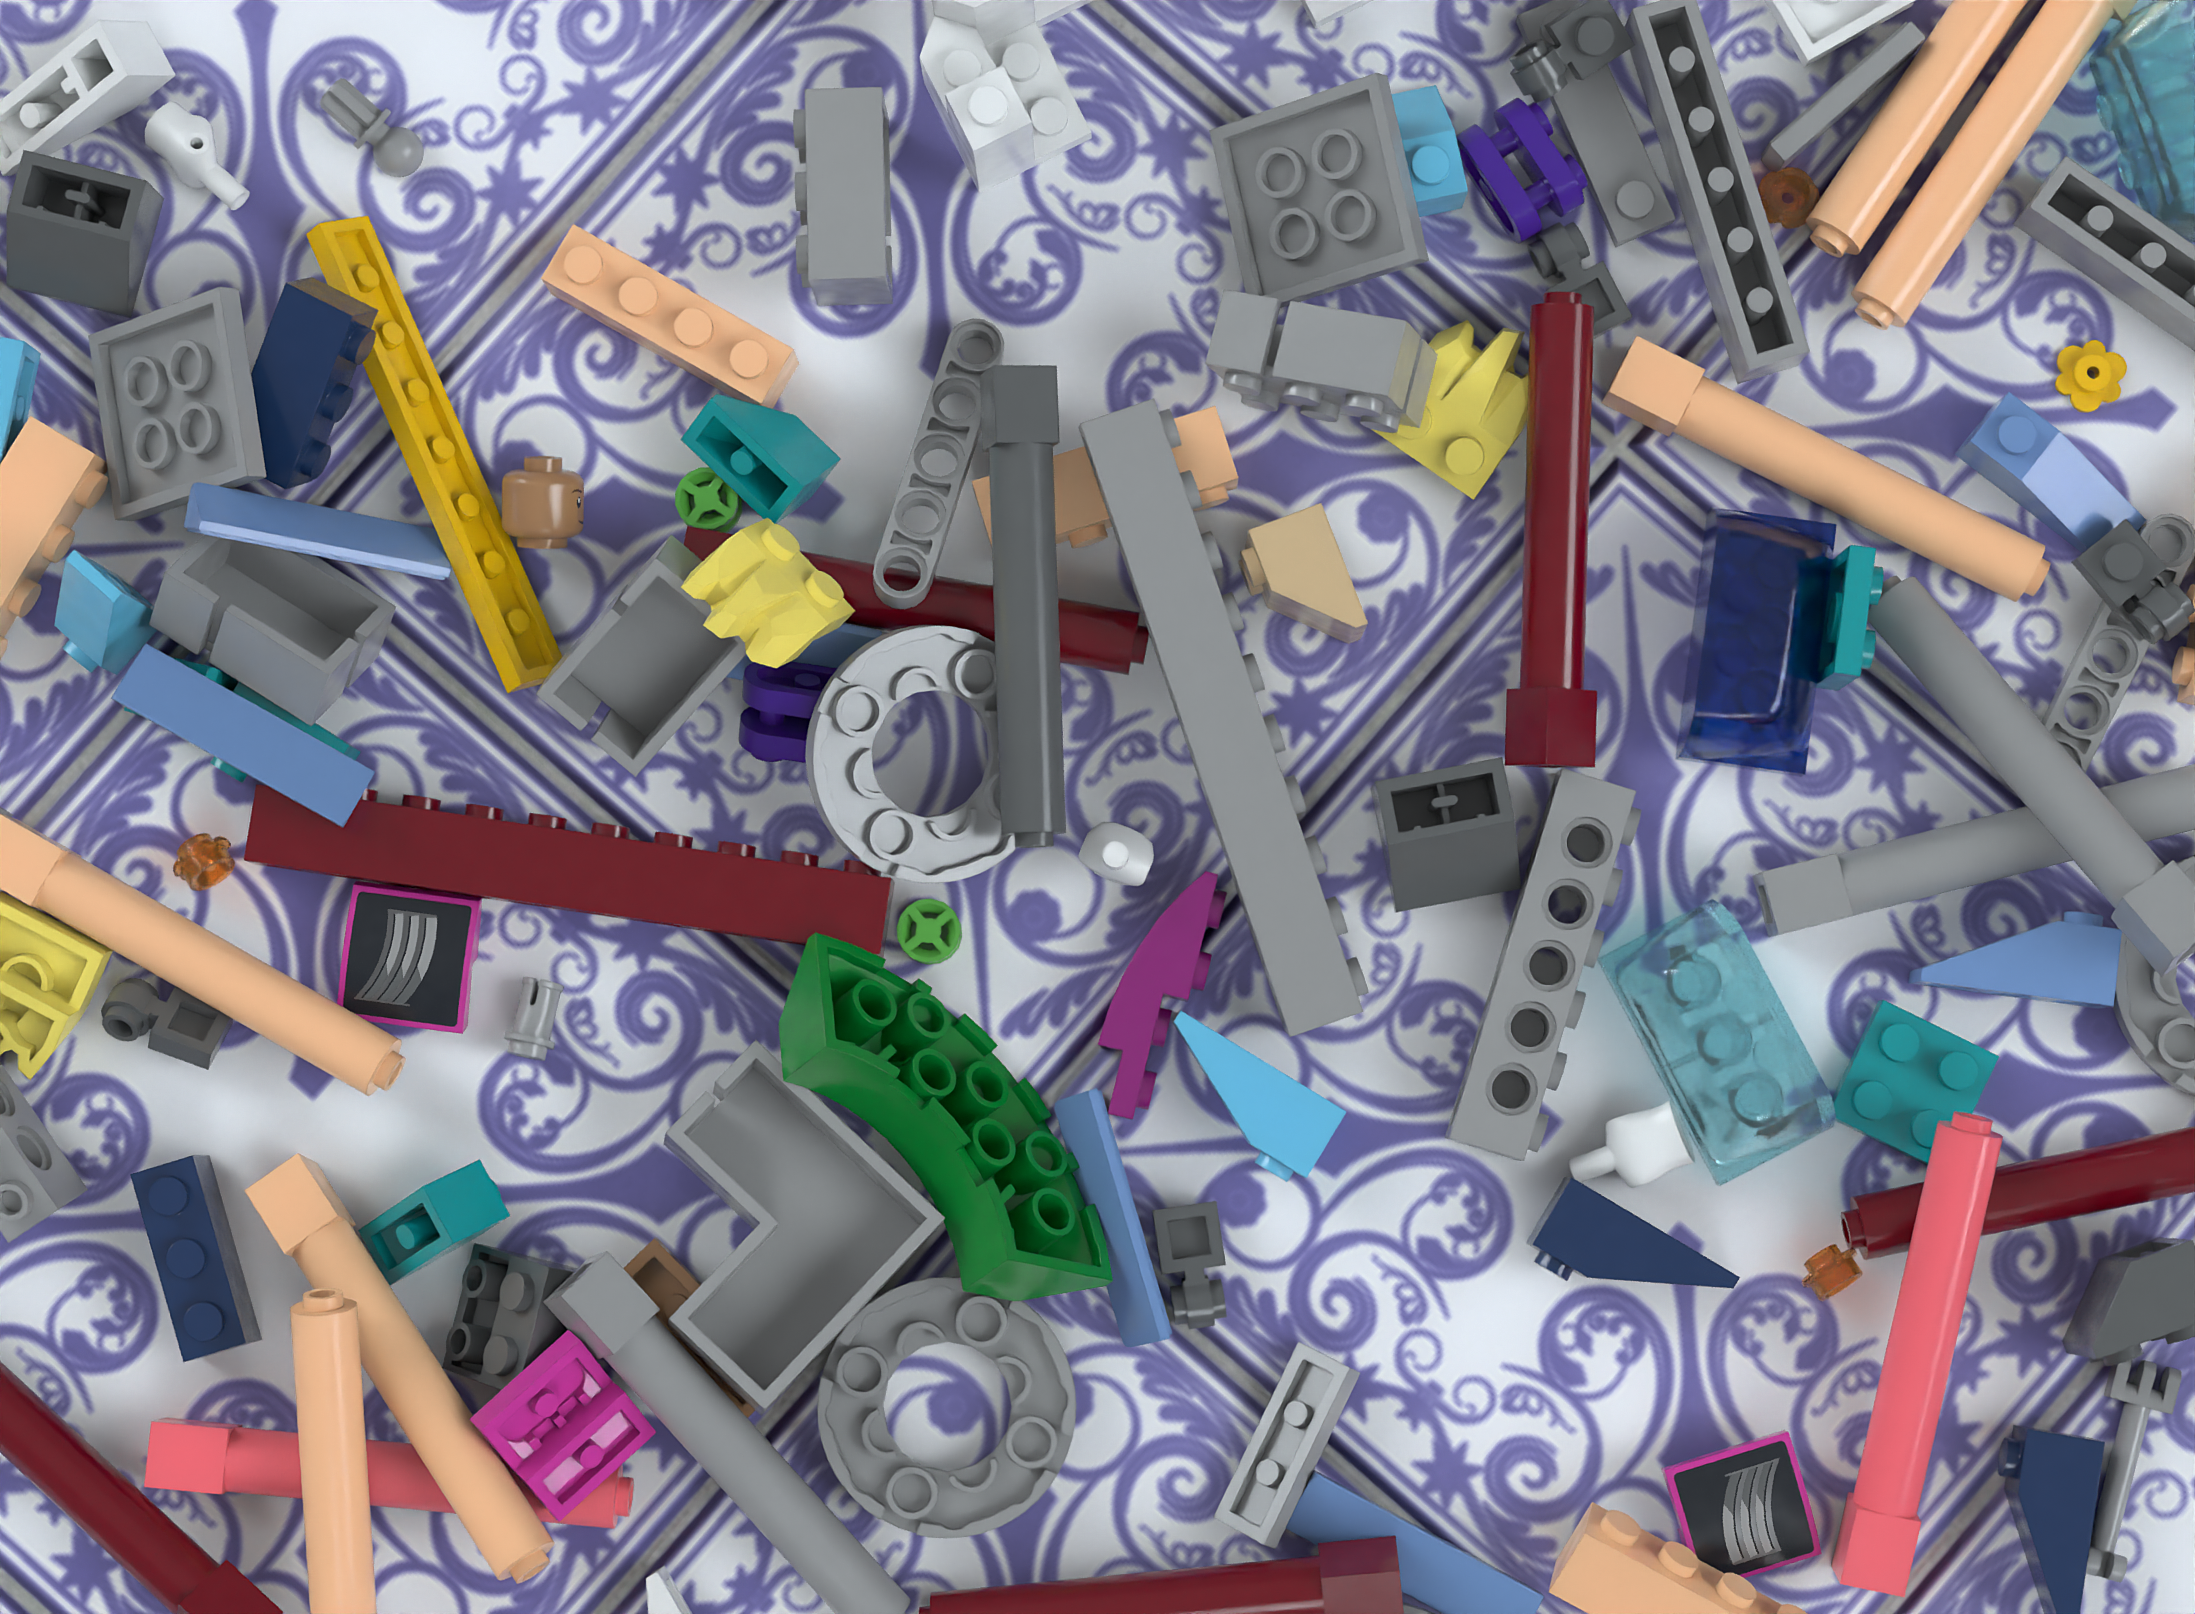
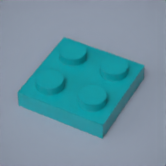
M1849 545L1828 563L1813 688L1838 691L1861 676V668L1870 669L1872 665L1876 633L1873 630H1866L1869 605H1878L1884 578L1883 567L1874 566L1876 548Z
M1879 1000L1824 1115L1928 1166L1938 1121H1952L1955 1111L1973 1113L1999 1056L1885 1000Z

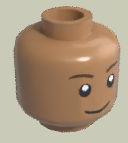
M526 456L524 457V469L511 470L503 476L502 528L507 534L517 537L518 547L534 549L566 548L568 546V538L580 534L583 529L584 482L580 474L575 471L562 469V457Z

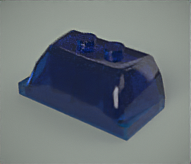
M1710 507L1707 510L1676 760L1799 777L1806 774L1837 524Z

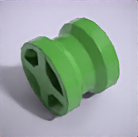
M710 467L695 469L679 482L675 492V505L680 517L687 526L728 533L738 524L742 514V498ZM714 510L716 511L711 514H705V516L701 518L705 512H712Z
M922 899L910 904L900 915L897 924V938L903 951L916 962L926 965L940 964L950 959L959 949L962 939V927L956 913L947 904L935 899Z

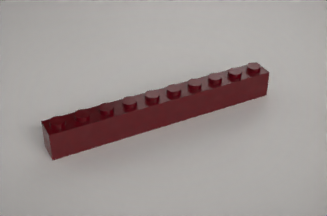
M256 784L244 854V861L256 865L483 897L491 900L806 946L808 938L816 932L851 943L884 958L895 882L892 878L882 877V872L867 866L861 861L845 860L843 871L818 867L819 856L802 852L782 850L780 861L755 858L756 847L741 843L718 841L717 852L692 849L693 837L673 833L655 832L654 842L651 843L629 839L630 828L612 824L592 822L591 832L584 833L566 830L567 819L551 815L529 813L527 824L502 821L503 809L483 805L466 804L464 815L441 812V800L403 794L401 805L377 802L378 791L367 788L342 828L265 785Z

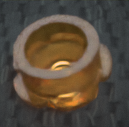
M1785 167L1778 172L1772 171L1768 173L1758 186V192L1761 196L1768 222L1771 224L1781 223L1786 229H1794L1804 225L1809 213L1820 198L1818 188L1811 177L1803 170L1795 167ZM1790 193L1793 196V202L1789 204L1784 203L1782 194Z
M208 833L197 834L189 838L177 850L178 859L173 865L174 875L176 877L180 876L194 891L206 890L219 884L231 874L235 867V861L227 850L231 846L230 841L223 836H217L212 839Z
M1832 1244L1819 1251L1804 1263V1267L1809 1274L1803 1278L1802 1286L1804 1288L1811 1287L1819 1301L1829 1299L1843 1291L1863 1275L1862 1270L1854 1260V1257L1858 1254L1855 1249H1848L1842 1253L1836 1244Z

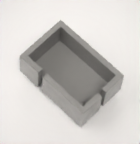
M882 87L805 89V109H794L793 112L795 148H799L800 164L806 163V172H795L796 211H800L801 225H807L808 235L796 236L797 273L801 274L802 287L812 288L818 306L893 304L892 247L886 246V236H891L889 117Z
M1223 290L1205 364L1224 380L1223 387L1238 392L1242 396L1241 402L1243 404L1266 411H1277L1279 403L1300 406L1301 414L1327 422H1337L1339 414L1361 417V425L1388 433H1396L1399 424L1420 428L1438 354L1424 339H1420L1421 336L1406 320L1290 301L1284 325L1276 324L1281 306L1279 299Z
M204 535L164 573L149 625L196 655L204 648L210 651L209 663L312 726L342 695L344 687L349 688L378 658L396 606L316 556Z
M672 535L666 539L636 573L630 584H627L552 668L536 695L580 731L589 723L601 701L608 705L611 709L606 713L591 740L635 777L746 655L745 642L739 636L721 639L703 626L712 612L710 605L705 600L693 598L681 588L690 572L703 561Z

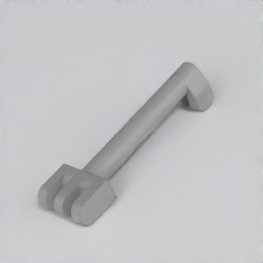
M2132 1360L2111 1365L2104 1396L2121 1400L2125 1403L2092 1528L2086 1573L2119 1583L2122 1582L2126 1573L2127 1558L2115 1554L2114 1551L2150 1410L2173 1414L2182 1377L2181 1370L2166 1367L2161 1378L2159 1390H2154L2152 1387L2157 1365L2146 1360L2140 1361L2133 1384L2127 1382Z

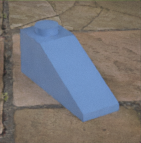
M2010 392L1991 407L1955 453L1957 457L2081 553L2085 552L2125 519L2136 531L2146 521L2061 431Z
M2067 911L2064 912L2063 922L2056 921L1911 970L1908 984L2098 1009L2114 1006L2122 931L2116 928L2103 927L2104 916Z

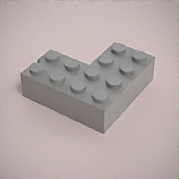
M755 1040L715 1081L713 1094L721 1102L714 1108L716 1099L705 1091L665 1133L663 1144L754 1229L669 1318L667 1327L762 1416L936 1231L945 1217L809 1089L783 1081L782 1064Z

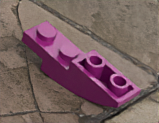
M1205 871L1180 893L1145 936L1121 977L1109 1006L1098 1042L1100 1047L1122 1052L1108 1110L1110 1115L1133 1120L1136 1107L1149 1110L1157 1076L1156 1072L1145 1070L1151 1045L1164 1047L1172 1010L1160 1007L1162 996L1187 1002L1191 989L1204 990L1212 954L1200 951L1206 926L1219 928L1227 894L1226 891L1215 889L1218 874Z

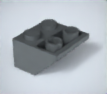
M23 150L7 207L6 285L13 289L131 318L164 198L146 180Z
M1502 757L1374 782L1370 789L1395 913L1521 889L1515 818Z
M2158 1237L2100 1258L2062 1340L2066 1353L2087 1357L2090 1363L2104 1360L2105 1366H2111L2141 1356L2143 1350L2140 1344L2165 1338L2167 1344H2172L2195 1337V1245L2193 1240Z
M474 1243L469 1264L463 1274V1288L453 1327L447 1336L446 1354L442 1368L502 1390L568 1330L543 1301L578 1268Z

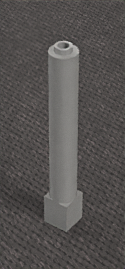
M1893 576L1884 581L1878 605H1872L1869 609L1868 622L2115 908L2110 917L2161 977L2195 953V884L2174 860L2165 865L1916 577L1912 576L1901 581L1898 576Z
M2195 764L2099 788L2145 842L2195 830ZM2025 806L1838 854L1835 853L1763 871L1752 877L1768 937H1773L2073 861V859L2031 810Z
M608 1251L589 1257L543 1301L561 1323L582 1341L595 1359L604 1358L835 1614H906L905 1611L911 1602L907 1594L655 1316L660 1308Z

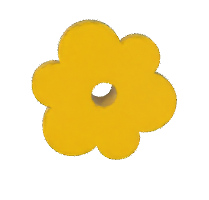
M2098 340L2088 341L2083 348L2072 345L2060 351L2056 363L2062 374L2056 378L2055 388L2062 395H2070L2071 404L2077 411L2089 413L2096 410L2102 401L2112 403L2119 398L2121 388L2117 382L2125 376L2127 371L2126 362L2121 355L2114 352L2106 353L2104 344ZM2087 370H2092L2095 373V379L2087 375Z

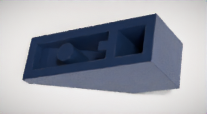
M1572 1177L1563 1178L1526 1242L1539 1251L1533 1262L1565 1281H1568L1574 1271L1580 1276L1587 1278L1734 1289L1740 1279L1739 1276Z
M2013 1425L2012 1438L2005 1437L2001 1443L1998 1457L1999 1476L2006 1477L2004 1485L2005 1494L2044 1614H2080L2105 1442L2089 1437Z

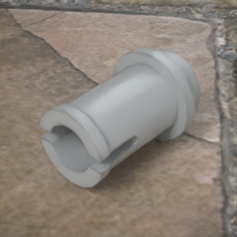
M523 977V987L512 1032H505L504 1039L510 1041L507 1053L545 1061L547 1049L554 1050L555 1043L550 1041L560 994L563 993L564 986L540 979V982H538L536 978Z

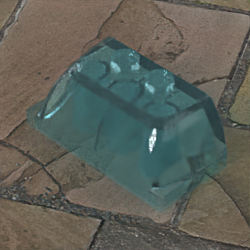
M2152 0L2122 19L2111 29L2089 57V67L2100 94L2096 98L2099 119L2106 131L2114 132L2121 154L2118 155V169L2124 185L2128 190L2135 189L2141 208L2191 243L2195 242V0Z
M1714 899L1708 900L1597 958L1717 1186L1735 1179L1834 1127L1836 1114L1828 1088L1743 929L1722 904Z

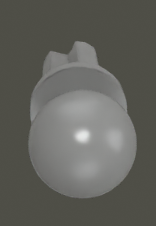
M342 78L336 81L322 96L319 102L321 108L357 139L353 144L357 149L366 141L374 146V160L384 173L393 177H406L420 167L424 156L421 140L413 131L407 128H390L384 123L391 113L388 108L381 112L350 82Z

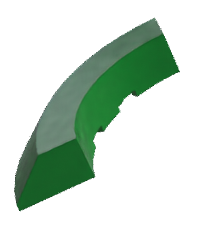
M816 932L811 935L807 940L778 1023L783 1081L810 1089L846 1107L880 1133L906 1160L923 1183L938 1211L945 1217L943 1221L953 1244L963 1291L1005 1300L1022 1301L1104 1287L1113 1282L1106 1240L1095 1204L1085 1205L1073 1172L1080 1168L1073 1152L1066 1154L1061 1142L1052 1134L1045 1123V1120L1052 1115L1032 1085L1025 1077L1017 1082L1001 1061L992 1053L998 1046L992 1038L965 1013L959 1018L952 1015L942 1002L930 994L932 987L918 978L911 984L883 968L886 961L885 958L851 943Z

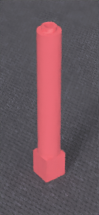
M1955 1111L1952 1121H1938L1855 1489L1854 1493L1848 1492L1831 1564L1839 1583L1843 1585L1905 1597L1921 1527V1520L1917 1512L2003 1140L2002 1135L1991 1131L1993 1120L1983 1116Z
M163 1418L152 1421L144 1487L221 1495L233 1492L303 1499L298 1433L243 1428L239 1424ZM366 1439L370 1506L456 1514L411 1443ZM501 1458L541 1522L615 1529L618 1516H630L634 1479L623 1477V1465L618 1467L558 1522Z

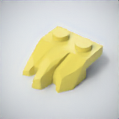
M1468 320L1438 332L1428 344L1438 356L1420 428L1399 424L1396 433L1371 430L1474 500L1527 425L1528 373L1523 376L1515 373L1513 365L1525 332L1503 327L1483 350L1474 345V327Z
M769 518L745 527L727 539L690 572L681 586L693 598L705 600L710 605L712 612L703 626L721 639L739 636L745 642L746 654L752 662L776 669L798 658L812 641L840 628L855 612L851 605L843 598L844 594L840 585L830 575L818 571L799 551L800 546L796 538L786 528L774 524Z
M2 891L0 892V1056L3 1052L9 1050L18 1054V1070L31 1080L81 1019L90 1004L113 950Z

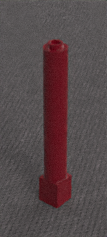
M1575 292L1544 293L1543 303L1530 306L1520 688L1507 689L1505 766L1538 768L1595 767L1597 691L1584 690L1594 307L1582 304V294Z
M687 526L684 546L704 561L734 534ZM800 551L818 571L830 575L840 585L844 594L843 598L855 610L844 622L846 624L889 632L910 626L944 625L974 631L995 642L992 585L934 575L930 590L922 602L908 609H896L884 604L876 595L873 586L874 564ZM888 567L883 575L886 584L896 591L910 590L921 579L919 572ZM1058 598L1060 663L1129 675L1131 663L1144 665L1149 633L1146 626L1138 625L1140 612Z
M2195 1126L1996 1167L1981 1236L2194 1193ZM1924 1182L1850 1197V1210L1841 1212L1842 1231L1849 1250L1859 1248L1864 1260L1909 1251Z
M0 1361V1453L172 1614H283V1611L227 1559L221 1565L218 1564Z
M1396 1536L1318 1543L1319 1556L931 1592L930 1606L919 1607V1614H1404Z

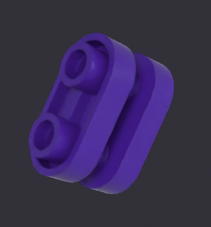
M1515 98L1494 111V119L1499 129L1498 132L1488 137L1478 125L1473 124L1457 134L1456 139L1463 169L1505 232L1514 242L1520 244L1542 230L1537 210L1548 205L1557 216H1565L1584 204L1582 189L1588 186V182L1578 162L1570 154L1562 157L1549 136L1553 135V128L1542 108L1535 102L1527 106L1520 98ZM1510 153L1514 154L1532 182L1525 189L1522 188L1503 159Z
M792 661L777 669L755 662L749 664L744 670L742 698L750 707L746 708L740 715L738 740L741 747L750 752L756 759L765 762L788 760L806 763V740L814 707L828 680L838 668Z

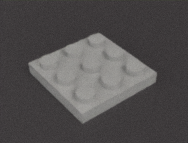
M1374 73L1209 130L1245 293L1277 298L1281 301L1280 308L1289 306L1290 301L1301 302L1429 261L1387 75Z
M217 287L88 335L115 520L136 521L187 504L191 486L196 482L232 489L266 477L239 289Z

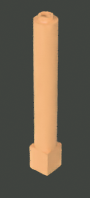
M1953 0L1807 217L1806 223L1813 231L1810 239L1818 248L1838 258H1841L1845 252L1853 255H1858L2028 0Z
M2046 0L1852 290L1851 295L1858 303L1855 312L1863 320L1881 330H1887L1890 324L1897 327H1904L2110 18L2124 22L2138 0Z
M1639 336L1635 337L1627 350L1601 402L1602 404L1668 437L1674 432L2014 602H2017L2023 593L2034 596L2042 585L2051 565V562L2042 558L2045 545L1703 376L1706 369Z
M0 814L1 890L29 906L47 912L367 1096L372 1095L378 1088L387 1091L395 1083L406 1061V1058L399 1054L402 1045L400 1039L81 858V855L18 819Z
M299 1153L295 1154L245 1189V1193L284 1254L294 1258L313 1289H340L343 1291V1298L352 1299L357 1302L362 1367L497 1579L505 1580L513 1577L516 1584L532 1578L550 1563L546 1553L554 1546L553 1539L497 1452L469 1420L473 1416L352 1228L356 1223L318 1164Z
M314 1289L302 1295V1302L290 1307L310 1614H377L357 1302L352 1299L343 1298V1291L340 1289Z

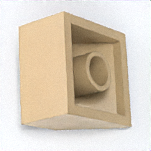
M1322 503L1248 530L1245 549L1240 551L1241 560L1238 561L1251 596L1261 593L1267 608L1345 643L1350 644L1361 639L1368 622Z

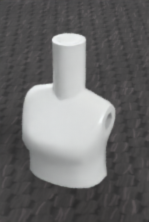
M173 101L168 102L155 111L145 128V144L169 163L180 181L186 186L194 189L207 187L231 210L241 207L248 199L250 192L218 164L211 124L201 116L190 114L186 109Z
M1101 822L1088 832L1078 857L1080 862L1107 880L1120 885L1140 886L1144 883L1151 868L1154 852L1152 843L1143 834L1118 823Z
M1672 1100L1649 1110L1628 1113L1607 1121L1605 1125L1606 1146L1569 1159L1572 1175L1575 1180L1581 1183L1616 1170L1631 1188L1656 1180L1675 1168L1695 1163V1155L1690 1139Z

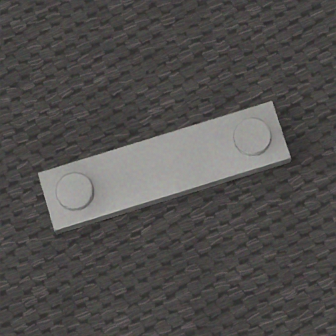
M1552 0L1517 15L1516 23L1525 44L1528 45L1535 40L1542 39L1546 47L1554 46L1555 43L1544 25L1580 1ZM1608 64L1584 80L1575 79L1568 65H1565L1567 70L1563 75L1568 84L1549 98L1577 162L1586 176L1588 187L1614 246L1618 247L1672 224L1676 219Z

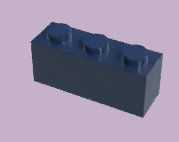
M313 277L285 283L251 373L266 477L264 479L284 489H290L317 479L324 471L331 455V446L327 442L333 426L344 417L352 402L353 389L349 385L357 365L362 364L368 357L376 337L375 331L371 328L378 312L377 309Z
M192 1155L130 1174L183 1362L201 1359L262 1340L210 1155Z

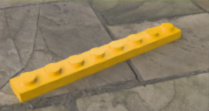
M367 215L318 223L306 236L327 284L378 310L371 328L376 333L375 342L371 352L362 364L507 693L543 684L552 668L562 658V654L509 534L502 528V518L371 221Z

